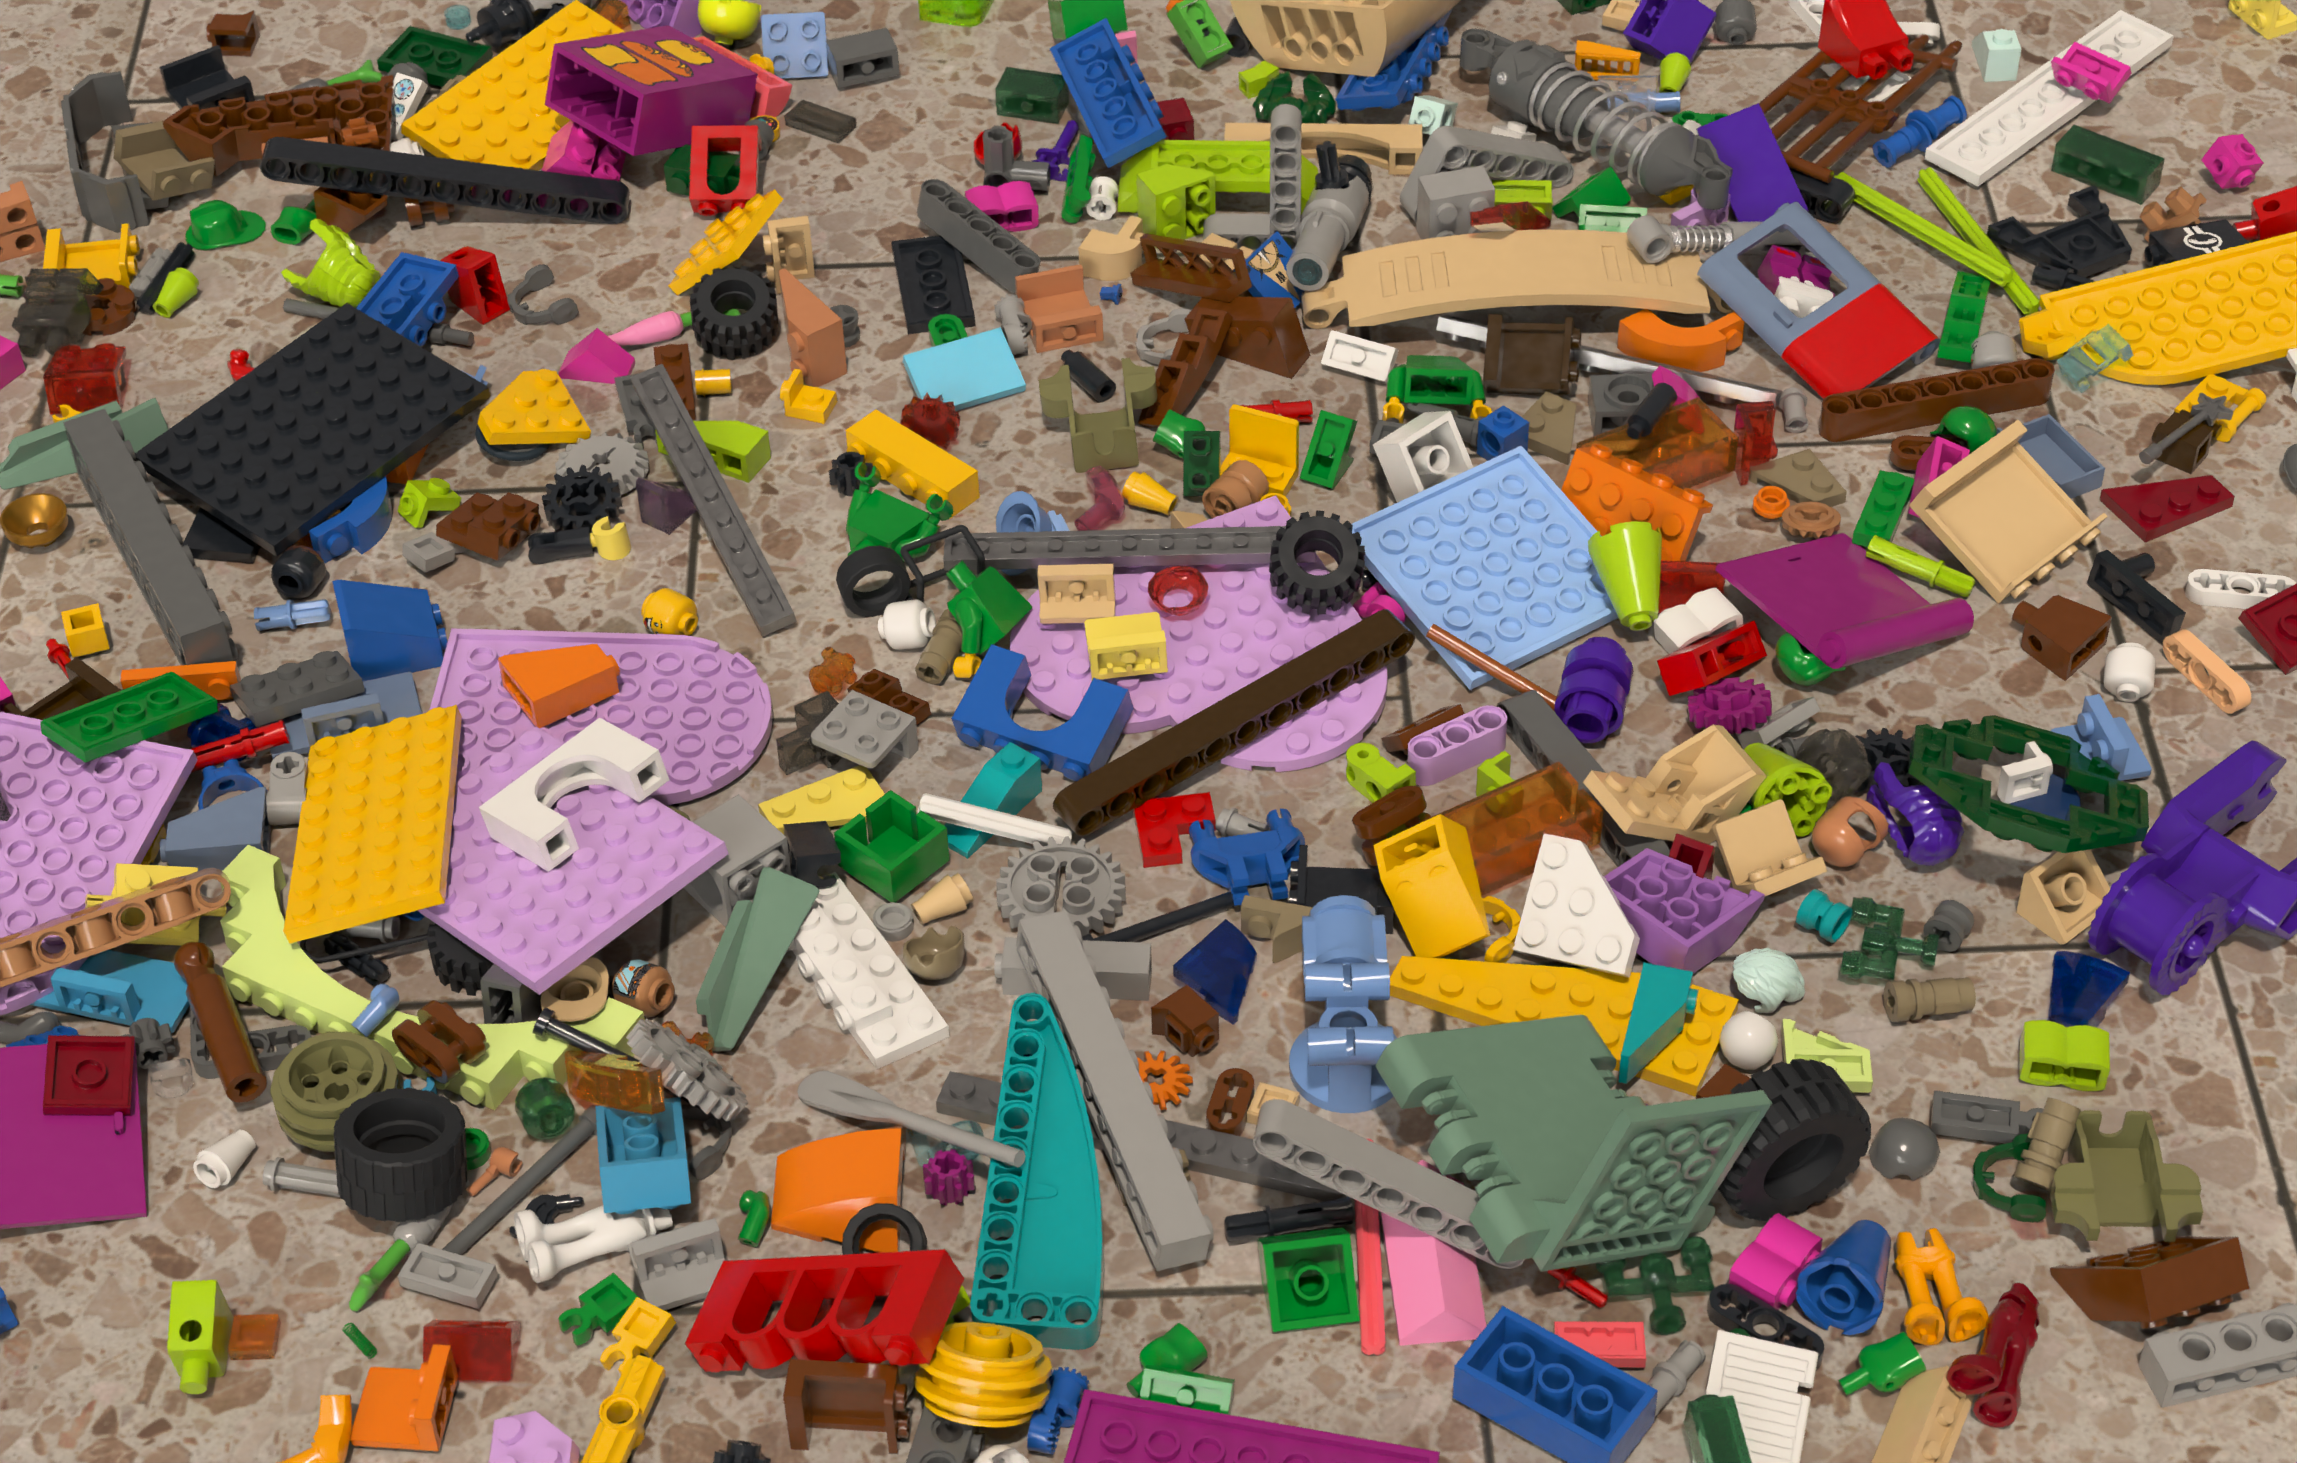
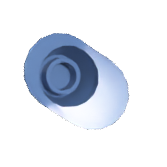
M1024 491L1013 492L1007 496L1001 503L996 516L997 533L1051 531L1052 527L1049 515L1038 506L1037 501L1031 494ZM1001 569L1003 573L1009 576L1020 575L1027 570Z

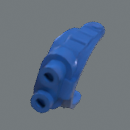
M236 759L226 761L224 767L220 768L207 766L202 770L204 780L201 784L202 791L198 800V808L201 810L208 807L217 797L227 792L238 790L250 791L258 787H264V785L257 778L248 774L246 769L241 768L239 761Z

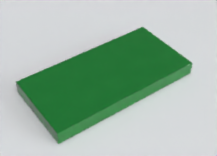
M171 671L40 721L41 733L86 763L218 712L215 698Z

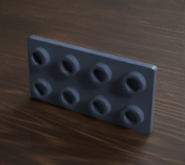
M405 672L363 681L365 692L335 702L303 708L301 713L280 719L285 723L290 743L270 748L272 759L285 752L309 753L310 746L323 737H336L354 732L361 727H374L389 723L399 717L408 718L422 714L412 673ZM279 720L274 721V722H271V723H268V724H265V726H266V725H269V724H272V723H275V722H278Z

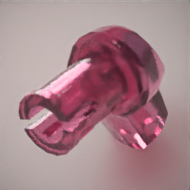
M1095 466L1086 471V479L1094 494L1095 504L1074 521L1078 531L1098 530L1108 520L1120 519L1125 511L1123 494L1116 479L1102 466Z

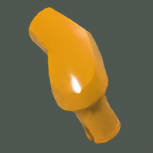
M351 1394L321 1395L319 1424L313 1436L315 1441L311 1443L312 1447L279 1463H345L352 1431Z

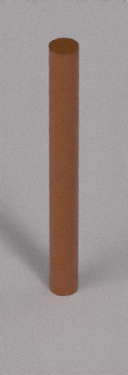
M1433 624L1430 627L1426 637L1520 693L1530 690L1537 691L1555 712V695L1439 626Z

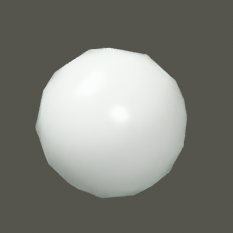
M1742 1011L1732 1016L1722 1026L1719 1042L1722 1054L1731 1064L1743 1069H1757L1765 1065L1775 1055L1778 1037L1776 1028L1768 1020L1755 1013Z

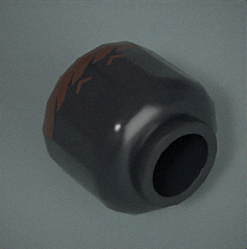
M294 545L286 549L273 565L271 578L274 586L284 596L292 599H304L312 595L323 581L326 574V566L319 553L312 548L304 545Z

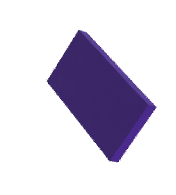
M1759 103L1696 128L1698 136L1711 141L1717 151L1718 158L1724 164L1733 168L1729 187V205L1737 222H1764L1773 216L1778 208L1785 203L1798 202L1808 212L1804 199Z

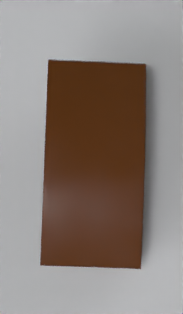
M876 669L865 673L858 681L847 688L848 693L854 690L916 717V725L931 715L927 701L903 692L898 678Z

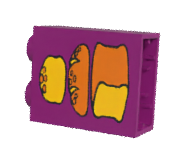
M666 25L555 43L545 105L632 156L678 148L686 144L691 145L692 126L744 125L749 121L751 107L755 101L757 73L677 29Z

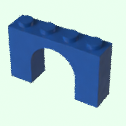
M991 644L951 718L958 738L967 745L973 747L981 745L993 749L996 753L1009 742H1012L1039 757L1041 770L1049 768L1061 772L1065 777L1073 781H1078L1103 767L1134 709L1129 690L1093 678L1078 709L1067 722L1059 727L1045 731L1025 729L1012 720V713L1031 677L1026 656Z

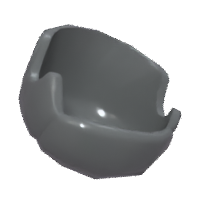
M1894 1118L1889 1120L1878 1130L1869 1149L1872 1165L1884 1177L1892 1179L1899 1174L1910 1176L1912 1181L1932 1171L1941 1153L1937 1137L1931 1128L1923 1122L1910 1118Z

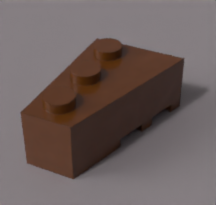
M1238 296L1230 302L1201 298L1184 319L1190 332L1198 307L1227 311L1233 316V319L1217 355L1289 379H1293L1310 357L1292 298Z

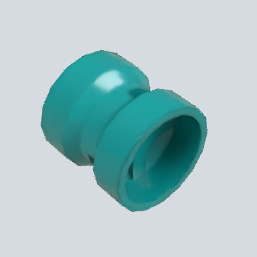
M1813 889L1801 903L1797 912L1796 923L1807 930L1814 928L1819 931L1821 938L1830 943H1835L1847 929L1853 910L1842 902L1834 903L1830 901L1826 893Z

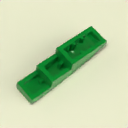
M1957 271L1937 358L1971 363L1973 352L1971 344L1979 337L1991 284L1989 279L1979 274Z

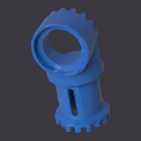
M1059 1367L1058 1370H1053L1052 1375L1049 1377V1384L1051 1386L1049 1399L1040 1411L1034 1410L1031 1417L1027 1438L1028 1450L1054 1454V1449L1057 1448L1055 1443L1059 1440L1057 1436L1060 1435V1427L1068 1428L1075 1424L1079 1411L1080 1397L1084 1390L1088 1389L1089 1380H1087L1085 1375L1081 1376L1082 1373L1080 1371L1076 1374V1369L1073 1368L1072 1372H1070L1069 1367H1065L1064 1370L1062 1367Z

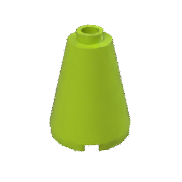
M1631 521L1618 523L1610 526L1611 533L1602 537L1600 536V531L1593 534L1588 540V552L1621 624L1633 631H1641L1651 627L1654 620L1658 618L1662 533L1659 527H1657L1656 531L1652 530V525L1648 522Z

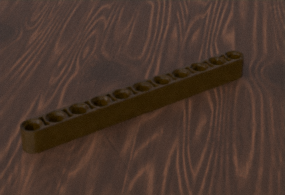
M1380 610L1065 787L1055 797L1053 809L1078 836H1087L1139 807L1147 800L1153 799L1399 659L1412 648L1415 642V634L1390 610Z

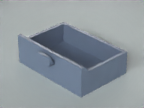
M2050 414L2023 423L2028 431L2018 442L2070 499L2102 487L2105 467ZM2000 427L1997 428L1996 435L2003 431V429Z

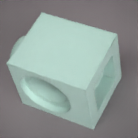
M1430 95L1415 96L1409 124H1422V133L1429 135L1439 127L1453 126L1458 103Z

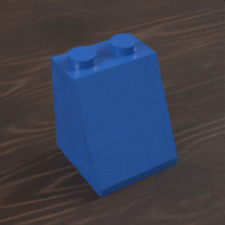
M348 580L332 581L351 667L359 674L362 681L441 667L443 661L442 651L446 650L448 641L445 628L437 629L436 627L443 625L439 604H431L428 590Z

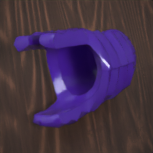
M1881 762L1876 767L1873 777L1878 787L1877 785L1870 787L1866 801L1875 806L1885 816L1888 822V833L1891 838L1897 841V848L1903 851L1904 857L1924 866H1934L1952 857L1957 852L1964 834L1960 811L1925 785L1904 787L1896 778L1891 766L1888 763ZM1885 800L1888 801L1890 806L1897 808L1912 826L1897 824Z

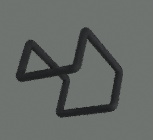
M958 525L904 545L901 548L900 553L916 578L911 580L910 588L917 586L918 600L924 603V583L945 576L949 570L944 571L943 568L923 576L910 556L909 551L962 532L977 556V575L984 570V553L966 526ZM910 593L906 597L905 601L913 600Z

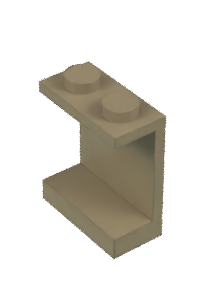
M162 121L116 130L113 158L129 175L137 174L140 187L153 201L212 188L215 160L209 157L189 162L164 129Z

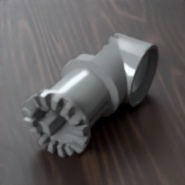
M1007 294L1005 298L1003 296L1000 298L1001 301H997V304L994 305V311L996 316L1002 320L1001 329L1012 354L1025 353L1028 350V344L1024 343L1027 341V338L1023 337L1032 329V320L1029 315L1024 313L1025 305L1021 297L1018 298L1014 294H1011V296Z

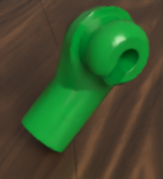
M747 1190L742 1194L739 1202L740 1209L747 1216L738 1240L746 1245L758 1247L769 1220L770 1199L762 1191L755 1193L752 1190Z

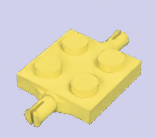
M116 863L114 869V888L111 895L86 894L85 908L168 879L197 872L198 867ZM226 904L219 909L199 915L190 921L129 943L182 946L187 942H198L199 920L201 916L224 917L226 915ZM129 907L123 911L121 918L127 925L134 926L144 920L145 914L137 907Z

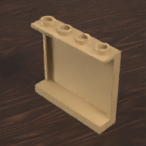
M2016 420L1926 485L1909 505L1998 604L2010 595L2014 599L2020 597L2032 586L2031 579L2035 577L2039 582L2055 568L2053 563L2056 560L2061 564L2065 563L2079 550L2076 545L2080 542L2084 547L2089 545L2101 534L2098 527L2108 517L2103 513L2091 521L2020 445L2018 441L2028 430L2019 420Z

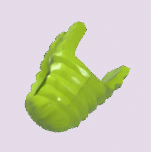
M314 219L310 223V228L327 244L326 248L307 278L288 269H284L281 274L294 288L302 290L305 294L322 299L331 305L342 307L348 303L356 308L381 278L380 272L375 270L374 264L368 262L367 257L362 254L361 248L356 245V242L346 232H343L337 226H328L323 220Z

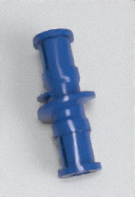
M1952 95L1945 99L1942 105L1927 113L1921 110L1910 112L1906 117L1905 127L1895 132L1889 138L1881 139L1873 144V152L1880 164L1888 168L1896 163L1897 158L1905 153H1911L1916 148L1919 151L1926 152V148L1932 144V140H1936L1938 135L1943 133L1947 127L1954 123L1960 124L1966 120L1967 112L1964 104L1960 99Z

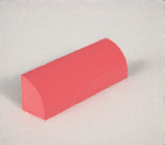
M704 36L693 38L757 73L756 97L751 107L750 118L763 115L776 118L782 112L789 100L792 84Z

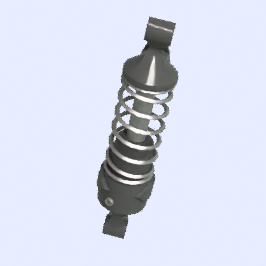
M1477 28L1468 29L1462 33L1460 66L1468 71H1481L1490 67V97L1494 103L1510 111L1513 120L1530 128L1539 127L1546 132L1555 130L1558 140L1563 142L1573 140L1575 149L1583 153L1591 150V155L1596 162L1603 163L1609 160V165L1616 173L1620 174L1627 171L1630 181L1640 184L1642 189L1650 194L1662 196L1669 194L1679 186L1694 185L1698 197L1697 201L1700 206L1711 210H1719L1727 206L1733 168L1724 164L1718 158L1717 151L1709 139L1694 135L1692 131L1677 123L1667 122L1662 114L1654 111L1649 112L1644 104L1637 101L1631 102L1626 94L1613 91L1607 83L1600 80L1595 81L1591 74L1578 71L1575 65L1565 60L1564 53L1546 44L1538 45L1535 41L1527 39L1512 42L1493 32ZM1597 87L1604 89L1606 93L1599 91ZM1615 97L1622 99L1624 103L1616 107ZM1607 98H1610V112L1608 111ZM1633 107L1641 110L1642 114L1633 118ZM1624 108H1628V122L1615 114ZM1646 118V132L1635 127L1634 124ZM1651 118L1659 120L1661 124L1652 129ZM1593 135L1591 145L1585 147L1579 144L1578 139H1586ZM1603 139L1612 144L1609 155L1605 157L1598 156L1596 152V146ZM1621 150L1630 154L1628 165L1622 168L1616 166L1614 162V156ZM1638 163V177H1635L1632 172L1633 166Z

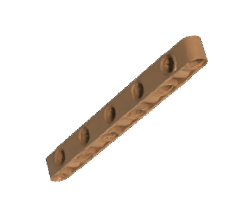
M206 868L186 876L162 881L0 938V988L180 925L199 915L219 909L230 898L229 879L220 869ZM210 879L218 880L224 886L223 892L215 898L205 897L200 891V887L205 881ZM129 907H137L144 912L145 918L140 924L131 926L123 922L121 914ZM49 935H57L64 940L65 947L59 953H49L44 950L41 942Z

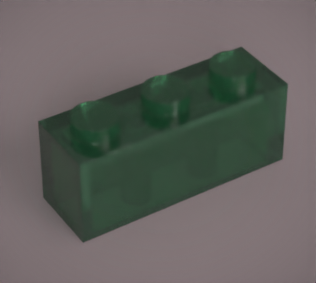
M2073 125L2055 145L2051 171L2090 186L2094 185L2100 190L2142 205L2160 185L2165 158Z

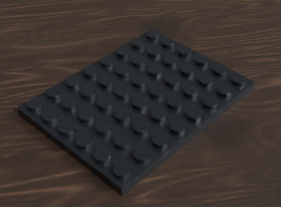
M346 303L135 453V462L140 460L145 472L270 553L278 556L308 534L309 530L323 523L491 398L488 386Z

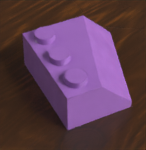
M1648 848L1604 876L1621 905L1619 906L1640 937L1636 953L1651 964L1692 971L1693 974L1732 947L1765 897V894L1751 889L1749 894L1730 887V880L1716 876L1714 880L1705 877L1700 878L1693 873L1691 865Z

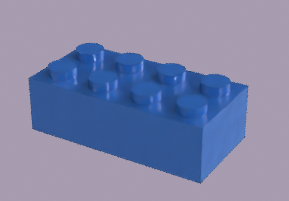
M1504 1306L1500 1308L1454 1366L1453 1398L1568 1463H1624L1654 1423L1658 1390Z

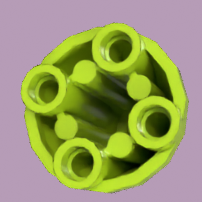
M1752 743L1748 745L1744 751L1766 775V778L1750 798L1753 809L1775 800H1783L1795 835L1803 837L1811 833L1815 823L1826 810L1829 798L1832 795L1831 785L1818 769L1767 744Z

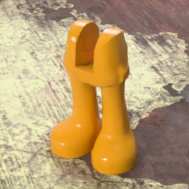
M1937 1228L1927 1229L1925 1232V1247L1921 1248L1916 1247L1911 1232H1899L1896 1237L1897 1257L1894 1262L1896 1269L1906 1283L1911 1307L1904 1316V1327L1907 1336L1914 1342L1922 1345H1936L1943 1340L1945 1325L1951 1342H1962L1980 1333L1986 1327L1989 1318L1987 1309L1978 1298L1962 1297L1953 1266L1955 1254L1948 1248ZM1926 1279L1934 1280L1944 1318L1940 1309L1933 1304Z

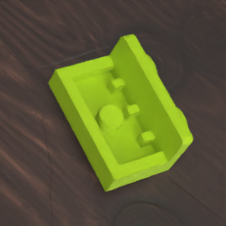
M1491 180L1495 188L1494 214L1491 215L1495 222L1528 221L1530 223H1540L1542 221H1551L1553 208L1552 180Z

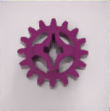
M1739 677L1726 678L1725 680L1721 678L1718 681L1719 684L1714 685L1711 683L1705 686V689H1694V696H1688L1689 720L1694 722L1697 729L1703 727L1706 729L1714 724L1723 726L1730 734H1740L1741 728L1746 727L1754 730L1756 729L1755 723H1766V716H1772L1771 691L1765 690V684L1763 683L1754 685V679L1740 682Z

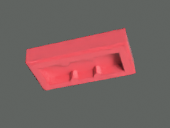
M1554 1321V1334L1612 1366L1620 1368H1645L1646 1348L1643 1322Z

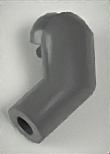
M38 1012L19 1025L0 1021V1042L10 1044L23 1040L29 1035H38L52 1031L54 1027L59 1026V1020L52 1012Z

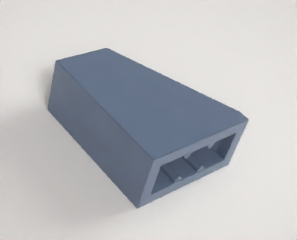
M266 787L252 789L168 822L166 839L160 840L162 862H168L169 866L198 867V871L206 868H216L223 871L247 845L269 853L272 826L269 824L267 817Z

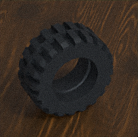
M1792 1059L1789 1064L1785 1062L1773 1064L1771 1069L1767 1071L1759 1070L1750 1075V1080L1744 1084L1739 1083L1731 1089V1094L1763 1090L1772 1102L1718 1188L1729 1206L1743 1217L1758 1221H1768L1769 1218H1772L1777 1213L1787 1218L1790 1213L1799 1214L1808 1210L1807 1206L1814 1202L1820 1203L1828 1197L1827 1194L1834 1188L1839 1189L1846 1182L1845 1178L1848 1174L1854 1173L1859 1167L1860 1157L1865 1156L1867 1153L1869 1140H1871V1123L1867 1111L1831 1066L1811 1059L1809 1061L1805 1059Z

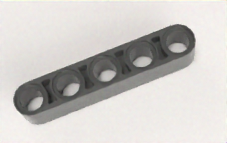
M929 179L922 183L917 207L918 218L1007 290L1016 294L1015 276L1039 272L1041 260L1035 252L949 184L938 179Z

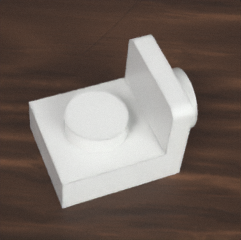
M2035 741L2025 744L2023 761L2002 766L1997 795L2002 802L2010 804L2047 794L2049 779L2053 773V765L2050 757L2041 751Z

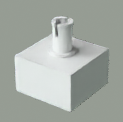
M1451 411L1424 412L1373 444L1397 503L1473 468Z

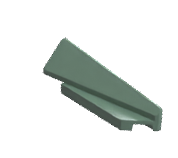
M156 398L150 399L122 413L116 400L15 437L8 445L10 454L4 462L0 463L1 489L7 490L77 473L63 422L104 408L111 421H119L125 437L123 442L129 440L136 453L168 430Z
M764 867L760 874L753 903L750 900L736 902L696 997L697 1013L706 1015L708 1033L704 1042H702V1048L707 1052L729 1051L734 1048L820 892L816 886L771 867Z

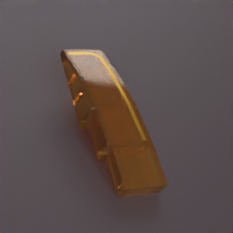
M574 1050L565 1052L568 1093L600 1106L652 1115L665 1111L661 1069L644 1067L642 1063L637 1061H628V1057L625 1055Z

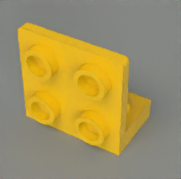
M1233 404L1229 409V453L1220 466V477L1233 462L1246 460L1255 464L1265 474L1269 483L1268 494L1279 493L1286 497L1299 475V422L1295 419Z

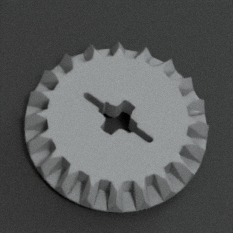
M605 432L602 436L597 437L591 433L589 439L578 438L576 444H568L566 451L559 453V461L555 463L556 474L562 477L567 476L568 467L572 468L575 473L579 472L581 465H585L587 472H591L596 467V464L599 463L597 467H600L601 476L608 472L611 473L613 482H618L621 495L636 488L644 480L649 470L647 451L643 450L642 444L635 443L632 437L623 438L620 433L609 436Z

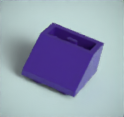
M1641 0L1623 34L1631 47L1660 60H1663L1668 54L1680 53L1686 56L1691 64L1717 14L1698 0Z

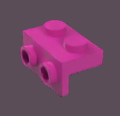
M2077 42L2073 43L2062 59L2055 56L2051 61L2054 78L2058 83L2065 87L2073 86L2083 91L2089 98L2093 100L2101 99L2109 104L2132 74L2130 66Z

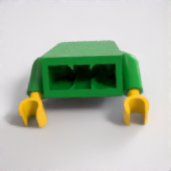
M1408 355L1406 364L1394 367L1388 374L1386 402L1388 403L1383 407L1382 420L1387 421L1389 418H1396L1399 420V423L1403 424L1404 406L1401 404L1402 402L1470 405L1473 407L1470 418L1477 419L1479 416L1486 417L1492 413L1491 408L1484 405L1486 398L1479 372L1469 367L1457 357Z

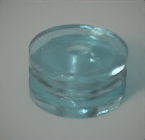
M464 5L448 7L444 12L446 25L450 29L460 30L471 24L469 8Z

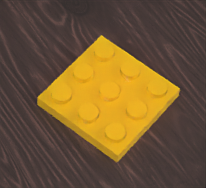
M775 189L764 196L758 193L746 203L745 208L741 209L740 206H737L726 215L724 221L721 222L720 219L713 221L704 230L707 236L696 242L689 250L691 257L683 260L674 269L677 275L668 285L678 296L696 283L701 282L703 275H712L713 269H722L737 260L782 202L783 198Z

